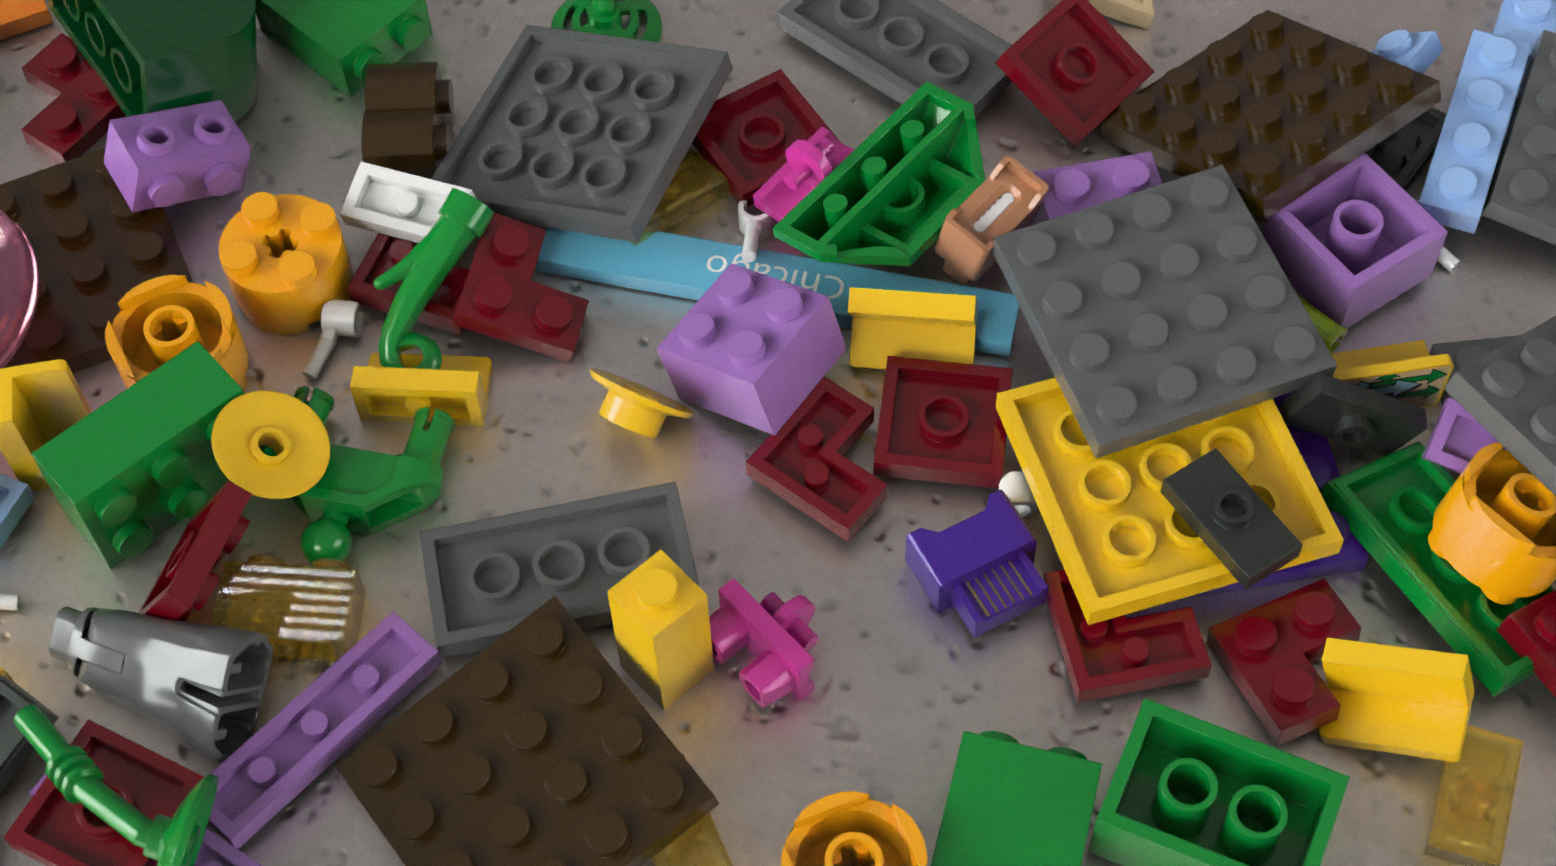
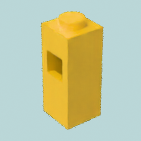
M661 549L607 591L620 666L663 711L714 670L707 594Z

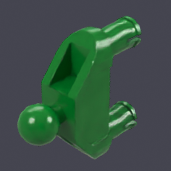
M309 386L299 387L295 391L294 397L308 405L325 426L329 414L334 408V399L327 392L314 387L312 397L308 401ZM430 407L419 408L415 413L414 424L404 452L397 456L330 444V459L322 478L311 489L291 497L310 522L301 533L300 541L302 555L310 564L320 569L334 568L343 563L351 553L352 537L350 531L374 535L417 515L435 502L441 493L445 479L440 463L450 434L455 427V421L448 413L435 409L432 422L429 423ZM265 446L264 454L277 456L272 448Z

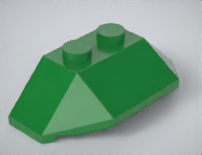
M926 81L772 228L774 237L820 262L911 266L938 239L947 214L952 209L958 208L985 181L973 104Z

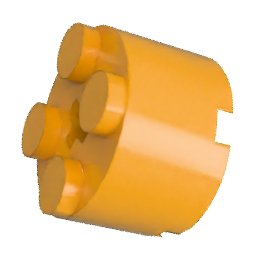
M257 192L245 198L241 205V210L228 222L219 242L220 262L234 299L248 321L262 331L276 335H299L311 331L309 324L321 320L322 308L326 302L330 300L350 301L347 287L354 273L334 209L324 202L296 194L273 195L268 192Z
M171 274L147 280L132 288L118 302L121 310L116 315L112 325L108 320L105 330V341L126 388H129L198 341L243 389V392L246 390L248 384L246 375L249 365L248 351L229 301L217 286L205 281L206 286L188 282L185 275Z
M1495 442L1483 447L1474 455L1438 504L1433 516V528L1428 534V543L1436 555L1447 560L1463 577L1480 587L1490 600L1502 605H1511L1518 598L1540 594L1556 579V496L1508 450H1505V447L1500 442Z
M844 791L827 795L807 806L795 820L794 827L786 839L781 855V866H927L928 861L922 833L906 811L893 803L891 807L883 802L870 799V794L857 791Z

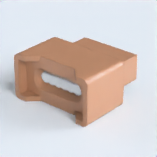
M1004 157L990 176L958 208L952 209L947 214L935 246V252L945 259L942 269L961 285L967 286L971 281H977L996 262L992 253L994 237L1031 226L1034 223L1049 189L1047 183L1013 157Z

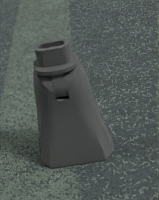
M68 606L63 607L58 612L49 644V654L54 658L67 662L68 671L77 676L78 680L92 690L150 718L197 751L220 763H223L255 733L274 651L266 634L177 621L120 609L90 607L82 612Z

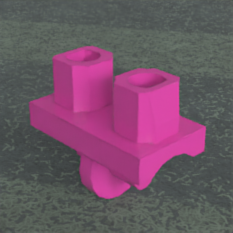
M821 127L808 141L797 139L786 149L785 156L787 162L753 195L754 206L774 218L777 224L855 149L844 145L824 127Z
M734 578L718 590L720 608L709 617L713 658L723 664L746 646L757 658L739 672L740 683L761 708H764L789 692L801 701L815 689V683L809 678V673L815 665L814 658L807 652L819 640V636L808 626L815 613L816 608L814 604L803 595L796 596L785 603L775 592L766 595L759 604Z

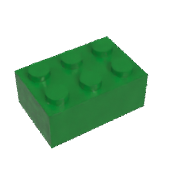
M197 341L32 452L31 455L69 521L107 566L112 569L125 559L135 557L145 551L156 537L179 521L191 518L223 485L230 481L216 462L212 450L211 435L214 422L220 411L230 401L243 395L244 392ZM259 446L262 452L264 451L265 446Z
M1144 698L1097 816L1088 852L1122 866H1320L1350 776Z

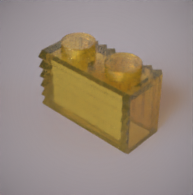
M256 554L250 556L247 562H224V573L221 574V584L218 586V596L215 598V608L212 610V621L209 622V625L245 629L266 634L269 643L274 648L272 660L281 663L290 661L295 664L301 661L305 664L314 662L319 665L325 663L333 665L357 644L367 593L358 569H351L349 565L342 561L325 558L314 561L312 566L287 565L283 560L275 556Z

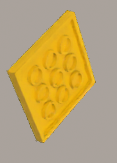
M1056 378L997 393L996 410L1088 625L1238 582L1160 492L1164 479L1215 448L1303 545L1299 557L1277 571L1340 552L1344 539L1273 399L1095 458Z

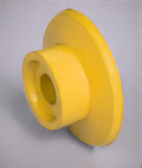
M590 368L591 377L608 390L599 410V415L619 426L650 438H657L666 415L689 419L695 414L681 403L643 385L604 370Z
M269 390L243 394L230 401L220 411L213 425L211 444L218 466L232 483L253 495L268 499H285L300 495L311 489L322 478L327 469L330 459V441L326 428L318 415L308 405L291 395ZM259 446L272 448L277 456L264 454Z

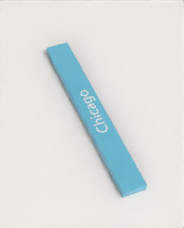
M546 227L545 230L547 231L536 263L537 272L697 301L732 263L828 296L839 326L852 328V316L848 313L849 287L976 296L979 302L975 351L1010 357L1020 306L1014 294L841 263L820 262L813 258L762 249L757 250L755 261L746 262L741 257L743 246L645 229L638 243Z

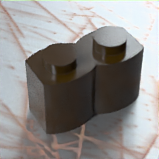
M438 62L368 65L365 82V112L361 136L363 162L428 179L433 177L451 147L449 126L443 125L444 114H453L454 110L451 79H442Z

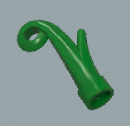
M457 188L451 189L438 211L439 219L428 234L407 256L378 276L373 282L377 290H385L403 281L393 299L381 330L379 358L382 367L407 368L403 365L402 352L409 349H419L423 351V360L419 366L414 368L440 369L442 363L441 350L436 342L428 336L410 331L429 300L475 237L481 238L495 215V212L487 205Z

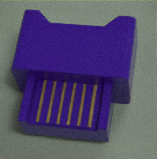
M1003 490L990 494L985 510L941 532L919 528L909 533L906 537L905 561L936 610L942 612L954 606L974 638L1046 603L1048 586L1034 567L1037 540Z

